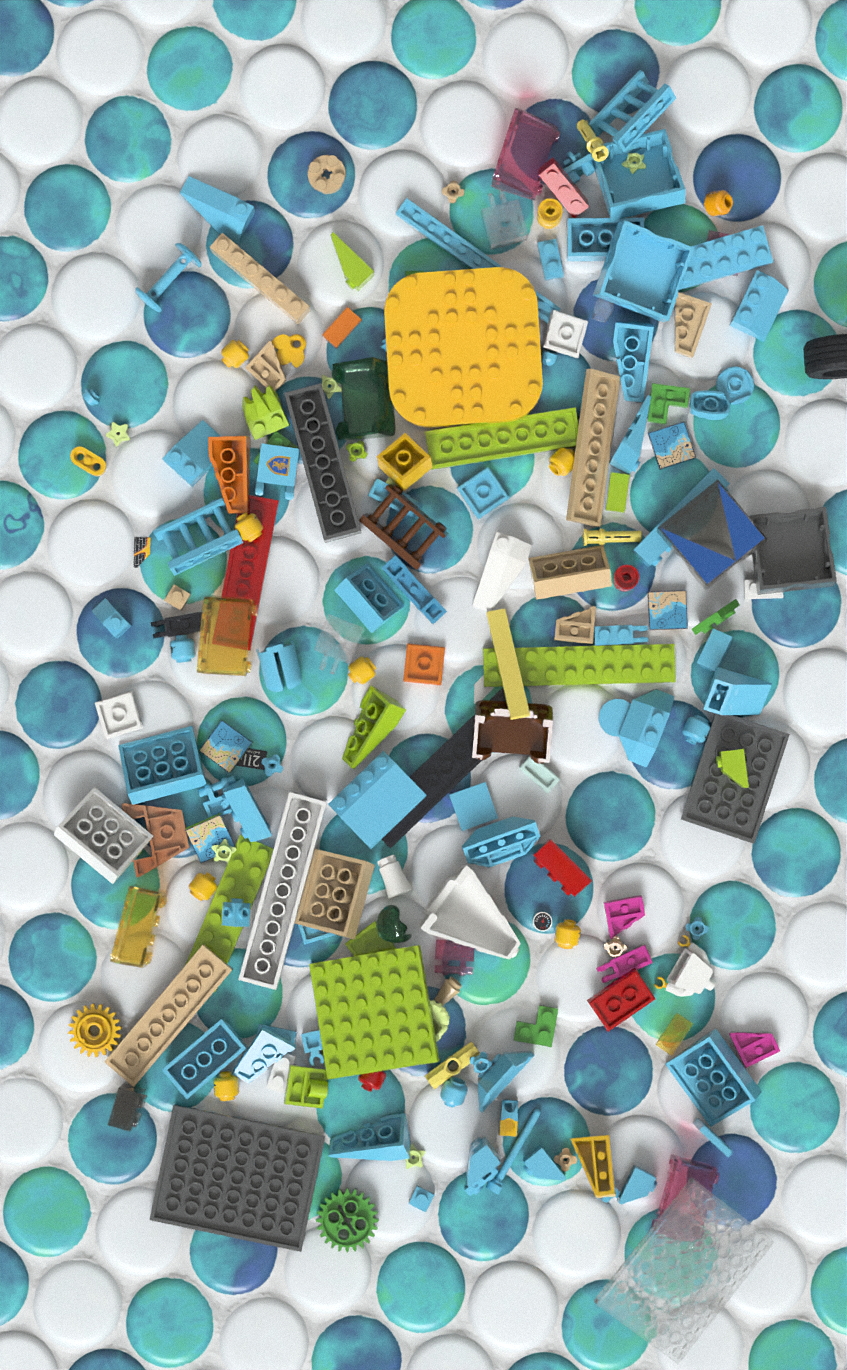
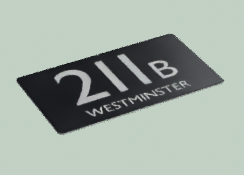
M249 748L236 766L264 770L265 767L262 764V759L267 757V751Z

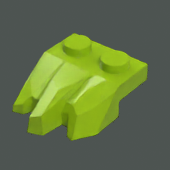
M254 385L251 388L253 398L243 397L242 409L245 420L255 440L290 425L282 408L280 398L271 385L266 387L265 393H262Z

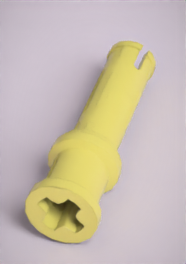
M580 120L577 123V129L587 142L586 148L592 154V158L598 162L605 160L609 154L607 147L603 145L601 138L596 137L588 121Z
M600 528L599 530L587 531V529H583V546H587V544L603 546L605 543L618 542L641 543L640 530L605 531V529Z

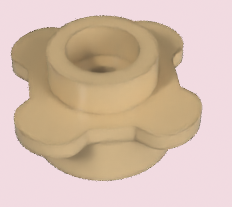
M451 181L447 187L442 189V194L447 196L450 203H455L457 198L464 196V190L460 189L457 181Z
M614 936L610 942L604 944V949L608 951L611 957L616 958L622 952H626L627 946L620 941V937Z
M563 1148L562 1152L554 1157V1162L561 1166L562 1171H568L572 1164H576L577 1157L572 1156L568 1148Z

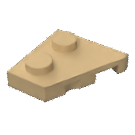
M593 606L585 611L576 612L571 616L557 619L554 640L592 644L596 607Z

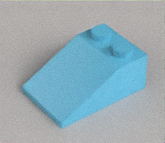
M204 420L176 443L162 458L192 488L213 466L209 459L208 437H221Z

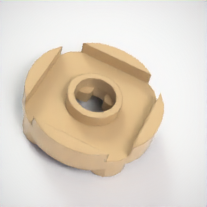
M322 155L314 159L310 163L308 170V180L312 188L323 194H332L340 190L346 178L343 163L334 155ZM325 170L332 172L329 179L321 176Z

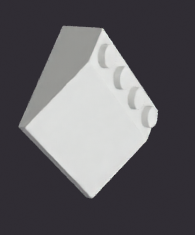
M95 787L58 825L54 836L112 884L123 874L153 838L152 834Z

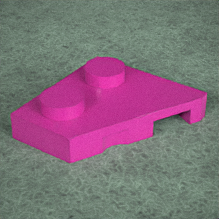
M642 895L603 902L610 939H613L621 931L629 928L633 922L645 916Z

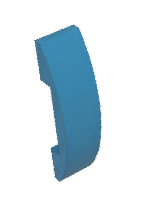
M396 555L382 567V570L432 624L447 612Z

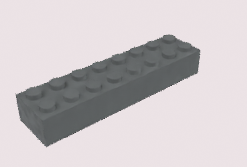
M322 384L284 393L324 542L328 543L361 534L360 524Z

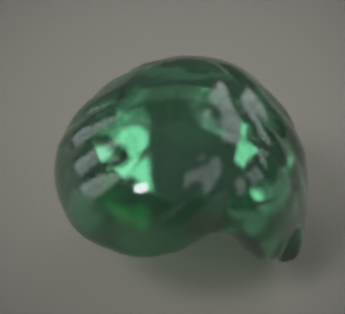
M395 905L385 906L380 911L376 921V929L378 935L384 941L404 943L409 941L412 935H406L408 928L400 921V911Z

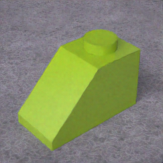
M744 749L719 752V756H716L717 767L721 768V772L742 788H748Z

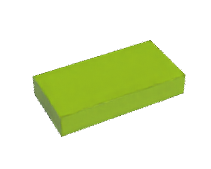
M610 473L605 511L625 513L629 474Z

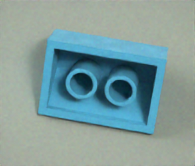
M757 270L730 326L764 342L789 290L775 278Z
M368 563L346 577L335 589V592L371 633L380 628L404 607L402 602Z
M244 778L223 788L224 795H222V798L227 806L230 805L232 807L231 815L235 822H240L242 826L240 831L245 839L249 838L250 842L272 836L271 828Z
M478 1137L471 1143L472 1146L469 1149L466 1180L469 1188L501 1164L499 1154L486 1137L482 1139Z

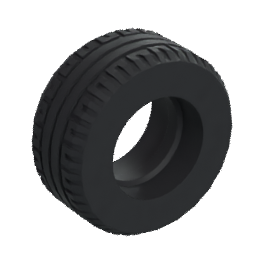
M847 334L819 337L805 344L803 348L805 373L809 378H847Z

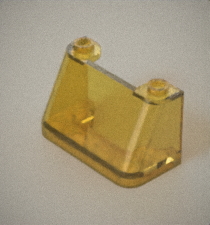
M207 595L204 597L197 673L247 676V673L251 672L252 662L248 661L247 653L250 623L252 617L256 616L257 604H254V599Z

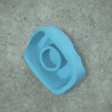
M696 391L692 393L689 403L690 414L708 420L725 419L729 415L731 408L725 393L720 391Z

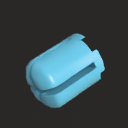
M291 640V644L284 645L283 641L267 645L266 650L260 652L259 648L256 649L268 690L273 692L284 691L276 652L279 653L287 688H295L302 682V673L293 640Z

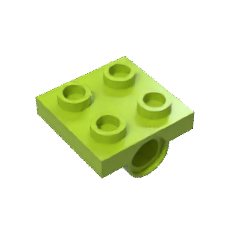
M289 1065L284 1104L323 1109L324 1098H326L328 1092L326 1069Z

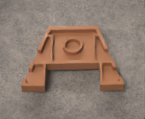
M122 804L123 811L132 819L145 817L147 831L153 835V838L150 840L153 856L133 861L136 877L146 874L190 848L189 839L185 831L186 825L183 810Z

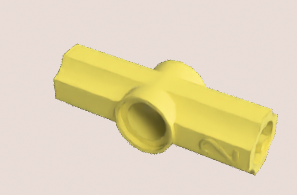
M471 1041L452 1056L447 1057L445 1061L424 1076L430 1085L436 1089L470 1064V1058L478 1056L480 1052ZM451 1060L457 1061L459 1064L458 1068L450 1070L447 1066L448 1062Z

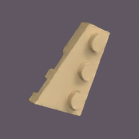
M678 292L675 302V353L690 358L694 357L712 303Z

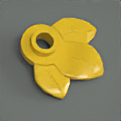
M282 334L271 341L274 348L278 349L277 356L281 365L291 362L295 368H298L305 359L303 351L306 347V341L303 336L299 334L292 336ZM299 341L300 346L294 347L293 343Z

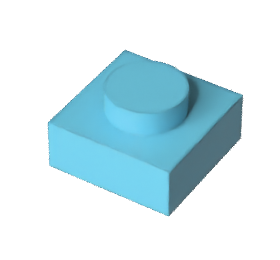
M417 1185L409 1204L426 1212L434 1197V1193Z

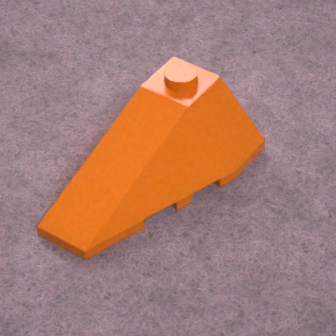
M208 437L209 459L212 462L228 513H248L251 459L250 437Z

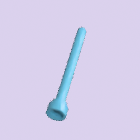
M535 1109L496 1177L488 1181L486 1188L492 1192L500 1194L503 1184L502 1180L541 1114L539 1109Z

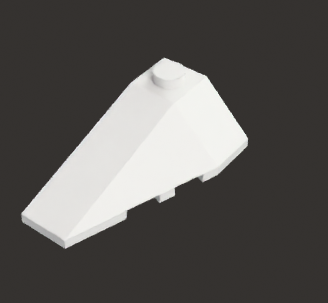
M496 532L472 607L485 611L493 610L526 565L532 545L515 537Z

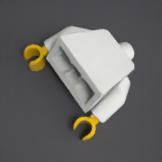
M682 935L687 940V943L683 945L678 941V945L680 947H687L688 950L684 948L667 978L669 983H666L663 977H657V979L663 981V985L658 986L654 984L657 989L666 988V991L680 997L691 996L694 992L701 994L704 988L712 990L715 987L716 981L710 978L713 970L709 967L710 961L706 952L695 943L691 944L686 935Z

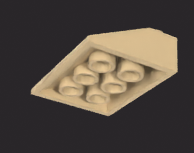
M315 849L295 924L355 940L375 865L364 860Z

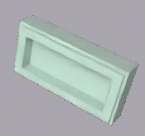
M530 756L519 767L547 794L560 780L544 764L535 763Z

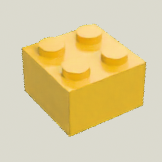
M406 433L376 456L379 468L403 491L407 490L433 468L431 457Z

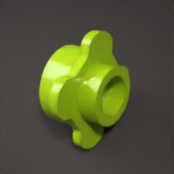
M363 441L353 444L349 443L346 446L350 454V461L355 462L357 459H365L367 457Z

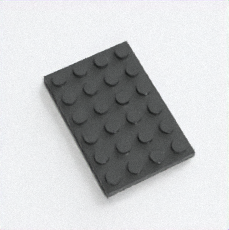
M715 713L680 820L754 844L790 734L733 715ZM744 749L748 788H742L721 772V768H718L716 763V756H719V752Z

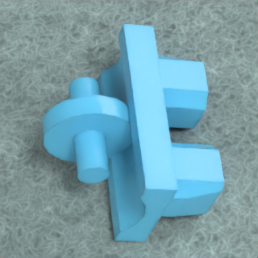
M571 151L566 153L568 159L563 161L566 167L563 170L575 184L580 181L576 173L582 169L586 177L595 172L591 153L581 158L582 156L579 152L575 155Z

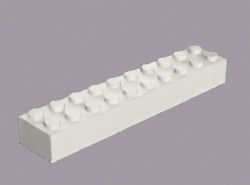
M292 792L288 794L238 980L274 990L278 987L327 806L326 801Z

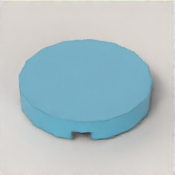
M737 366L728 367L722 371L716 381V391L725 393L732 405L742 404L747 401L754 390V381L751 374Z
M613 699L606 702L600 709L598 716L602 730L608 735L619 737L618 735L631 704L624 699Z

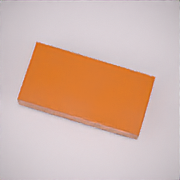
M347 307L322 336L337 349L362 319Z

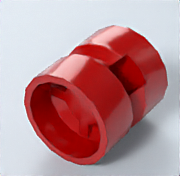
M632 565L620 566L613 574V585L619 591L626 592L632 590L639 581L637 569Z

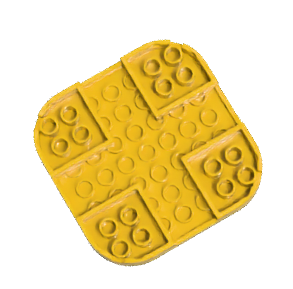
M505 267L423 272L408 275L393 286L386 298L384 308L389 392L396 411L405 420L420 427L501 423L521 419L535 407L540 399L543 386L538 302L535 290L525 276Z

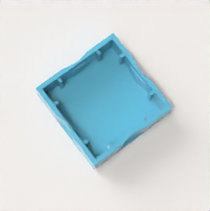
M665 129L642 134L625 153L619 150L614 141L604 143L603 145L609 151L608 157L600 162L594 159L592 161L611 221L685 203V186L679 169L673 160L672 148ZM628 153L644 154L642 162L646 165V168L638 169L634 174H631L630 169L623 167L622 163L627 160Z
M628 221L618 222L593 296L660 322L669 321L678 296L680 282L687 271L694 248L671 238L658 236L650 230Z

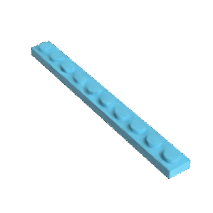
M406 198L395 213L400 219L470 269L502 267ZM535 290L538 302V317L548 324L551 311H560L561 308Z

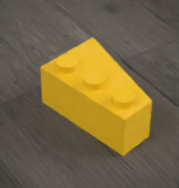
M610 1136L571 1138V1142L596 1198L615 1197Z

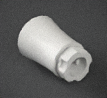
M395 855L388 856L377 862L386 887L388 899L413 889Z

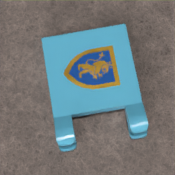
M261 443L255 495H263L264 483L285 485V499H293L299 454L298 448Z

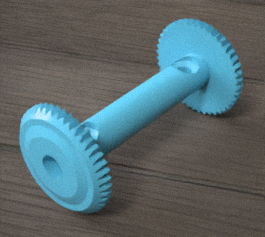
M182 243L175 244L182 254L146 294L138 287L135 289L138 297L156 312L162 311L155 303L156 299L190 262L199 268L202 266L199 258Z

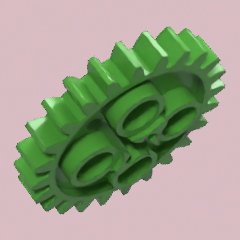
M348 1187L345 1193L339 1189L338 1195L332 1191V1198L330 1199L326 1196V1204L320 1203V1207L323 1210H317V1214L321 1216L316 1218V1222L321 1223L317 1226V1230H323L320 1237L326 1236L327 1238L324 1243L326 1244L331 1241V1248L338 1245L339 1252L342 1247H345L346 1252L349 1251V1247L356 1251L357 1245L364 1248L363 1241L370 1243L368 1236L375 1237V1233L372 1230L378 1229V1226L373 1224L379 1222V1218L374 1217L378 1210H372L375 1203L369 1204L370 1196L364 1199L363 1191L357 1195L356 1188L352 1193H350ZM348 1202H353L356 1204V1209L349 1211L345 1205ZM338 1205L342 1206L347 1218H352L350 1223L357 1232V1235L353 1234L348 1222H343L344 1215L338 1208ZM337 1212L340 1218L333 1221L329 1218V1214ZM358 1219H363L366 1222V1226L359 1228L355 1222ZM341 1229H346L349 1231V1236L342 1238L338 1232Z

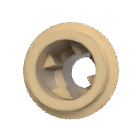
M453 977L445 979L435 1000L444 1006L445 1003L460 992L462 985Z

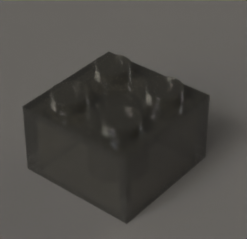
M123 1083L118 1088L108 1125L129 1132L134 1127L136 1128L142 1116L139 1111L146 1103L147 1095L144 1094L146 1089Z

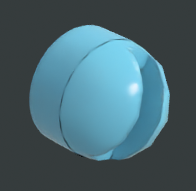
M543 351L541 361L544 365L551 366L555 363L558 355Z

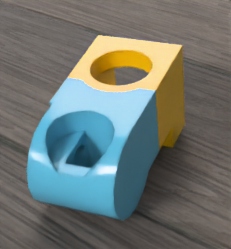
M502 1099L499 1135L517 1137L518 1100Z

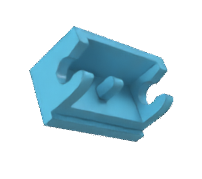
M713 628L697 664L715 672L716 667H721L733 642V637Z

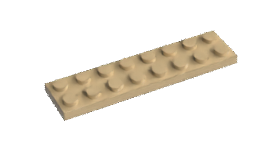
M586 369L566 520L601 527L620 376L595 369Z
M203 944L106 1059L105 1063L134 1087L233 968Z

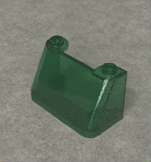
M370 357L334 363L332 378L336 383L341 384L344 421L339 422L336 427L338 440L394 436L396 432L395 413L389 392L388 362Z

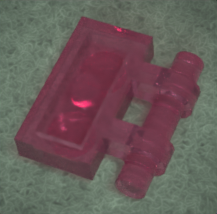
M436 940L435 959L443 960V964L435 965L434 973H442V975H448V973L459 974V976H465V974L473 975V967H466V961L474 962L473 947L454 943L452 940ZM449 960L460 961V966H448Z

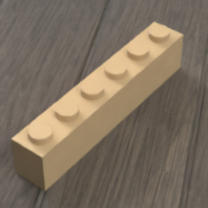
M223 233L210 246L211 252L296 324L299 325L310 312L308 304Z

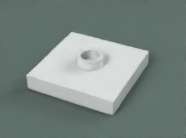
M552 310L542 347L578 358L588 321Z
M132 691L95 702L106 740L143 728Z

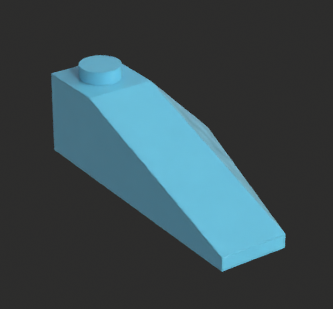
M188 176L180 191V194L204 217L219 235L223 233L236 245L239 244L255 214L254 206Z
M635 321L615 322L613 344L625 401L644 403L654 329L652 323Z
M647 395L609 463L626 474H630L631 471L636 472L641 463L638 459L641 453L651 396Z
M406 1114L387 1115L380 1118L381 1121L372 1125L367 1123L364 1125V1128L355 1132L350 1130L331 1138L329 1157L383 1161L410 1159L411 1142Z

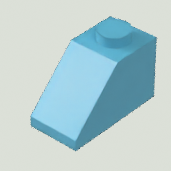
M106 598L92 610L99 621L117 639L132 626Z
M541 1145L523 1159L525 1164L523 1168L530 1176L533 1174L536 1178L561 1181L566 1179L565 1174Z
M633 1165L620 1192V1196L617 1198L618 1203L625 1204L648 1196L649 1192H653L657 1185L655 1175Z

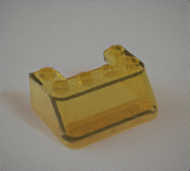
M138 884L129 886L110 962L144 968L151 963L153 953L150 952L149 947L153 946L156 935H153L155 927L158 928L161 916H158V912L161 908H165L167 902L166 891Z

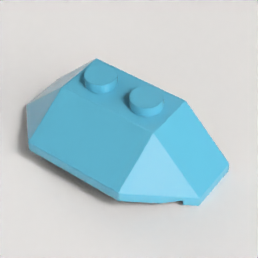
M656 689L632 700L618 735L629 761L647 767L669 718L674 700L673 695Z
M512 816L476 829L462 845L469 864L490 868L526 855L536 840H539L540 834L535 820Z
M532 1051L503 1052L502 1055L498 1053L491 1061L493 1063L487 1071L479 1073L478 1101L481 1113L535 1056Z

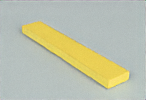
M504 608L486 612L510 719L528 717L530 712L506 610Z

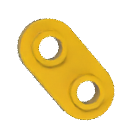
M76 447L71 451L70 459L76 466L93 476H101L105 473L107 466L101 457L84 447ZM79 454L84 455L83 460H78ZM95 464H100L99 470H94Z

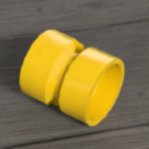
M551 198L545 199L540 203L537 221L541 227L553 229L559 225L563 212L561 204Z

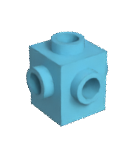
M231 898V902H223L222 925L249 927L251 903H243V899Z

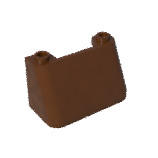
M477 701L475 704L472 758L486 760L492 755V752L525 754L530 755V758L537 764L550 763L553 708L547 704L527 703L530 716L511 720L506 701Z

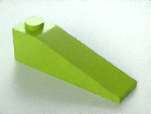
M372 685L361 701L359 707L362 708L360 716L354 721L353 725H356L353 735L348 739L342 757L352 769H355L397 726L406 711L397 700Z

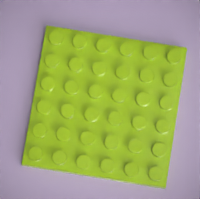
M420 945L309 964L327 1079L439 1062Z

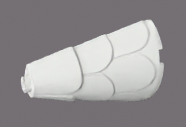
M467 865L461 866L455 870L456 875L454 877L449 876L431 897L422 913L425 916L424 920L422 918L419 920V927L428 934L452 940L454 943L476 948L477 951L510 960L511 957H515L518 953V947L521 943L505 916L500 914L492 898L487 894L473 870Z

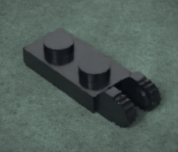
M203 612L168 617L165 620L151 622V627L166 625L167 628L166 632H156L153 634V639L206 631Z

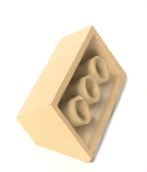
M599 545L528 558L536 600L612 586L610 566L604 546Z

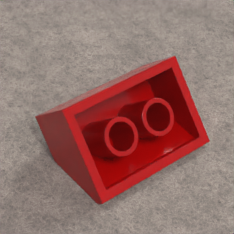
M548 839L533 854L535 857L533 861L541 869L545 867L549 871L547 875L554 882L558 880L563 885L561 889L567 896L572 894L575 897L592 882L551 839Z

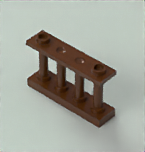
M389 484L385 487L390 492L373 514L366 513L359 521L413 568L418 570L425 563L422 560V555L439 535L445 538L449 533L442 523H436L402 494L403 490L399 486ZM397 498L404 506L388 526L383 527L378 523L379 517L393 500ZM411 510L419 518L402 539H397L393 535V530ZM426 523L433 531L417 551L412 552L407 547V543L422 525Z

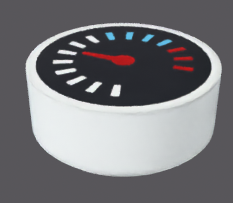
M538 912L534 915L532 923L537 930L547 931L552 925V918L546 912Z

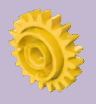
M95 1003L91 1004V1009L85 1005L83 1006L84 1012L80 1009L77 1010L79 1017L75 1015L71 1017L75 1023L68 1024V1026L73 1028L68 1034L74 1035V1037L69 1041L77 1042L74 1049L80 1046V1054L87 1050V1057H90L92 1052H94L95 1057H98L99 1051L106 1055V1048L109 1051L114 1050L111 1044L118 1045L119 1042L115 1038L122 1036L120 1033H117L118 1030L122 1029V1026L116 1025L120 1019L113 1018L116 1012L109 1014L110 1007L103 1010V1004H100L98 1009ZM92 1025L99 1027V1035L91 1033L90 1028Z

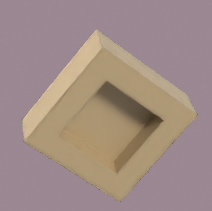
M174 584L164 601L181 611L191 594Z

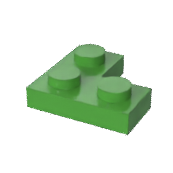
M652 383L647 422L666 424L669 406L688 408L690 388Z
M737 599L733 600L693 627L692 631L695 635L701 631L704 634L714 628L712 626L713 623L719 625L735 614L734 609L740 606Z
M539 1005L536 1024L517 1021L513 1040L552 1047L558 1008Z

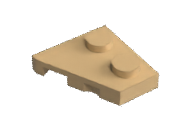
M269 341L245 368L265 387L271 385L277 392L286 382V377L274 345Z

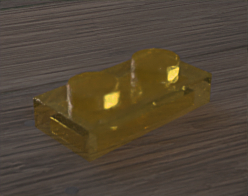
M676 1012L655 1045L672 1056L693 1023Z

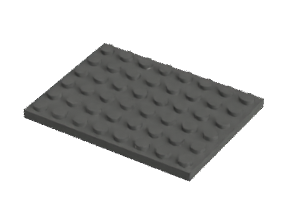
M174 1104L149 1220L301 1252L325 1136Z

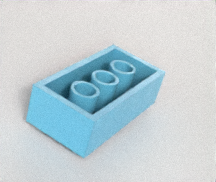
M567 218V261H605L618 222L628 221L644 228V218H622L611 221L610 218Z
M223 1017L167 1064L162 1071L183 1096L188 1099L246 1050L248 1046Z

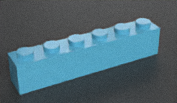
M713 468L632 552L648 568L651 564L656 566L663 559L660 555L664 551L668 553L675 546L662 529L684 537L689 532L688 526L691 523L695 526L703 518L700 514L704 510L708 512L715 505L713 501L718 496L721 498L718 483L726 493L729 491L727 486L730 483Z

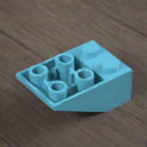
M716 667L705 695L703 710L720 715H760L772 683Z

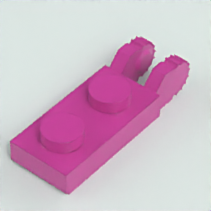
M644 944L609 960L610 962L596 969L598 972H602L611 966L613 967L615 973L606 975L601 979L605 983L614 978H620L633 968L638 970L653 963Z

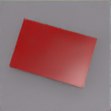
M633 968L589 998L587 1002L609 1032L654 1001L655 997L637 970Z

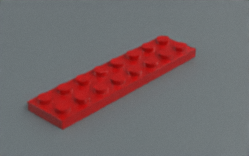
M249 495L247 515L253 513L257 516L263 525L262 535L251 542L243 540L242 544L230 549L212 644L251 651L279 500Z

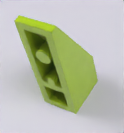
M332 232L330 234L331 240L346 279L345 283L352 290L355 288L359 292L374 276V271Z

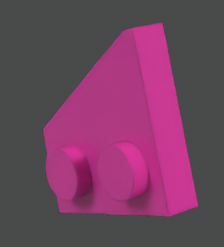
M729 1033L745 1068L780 1052L772 1033Z

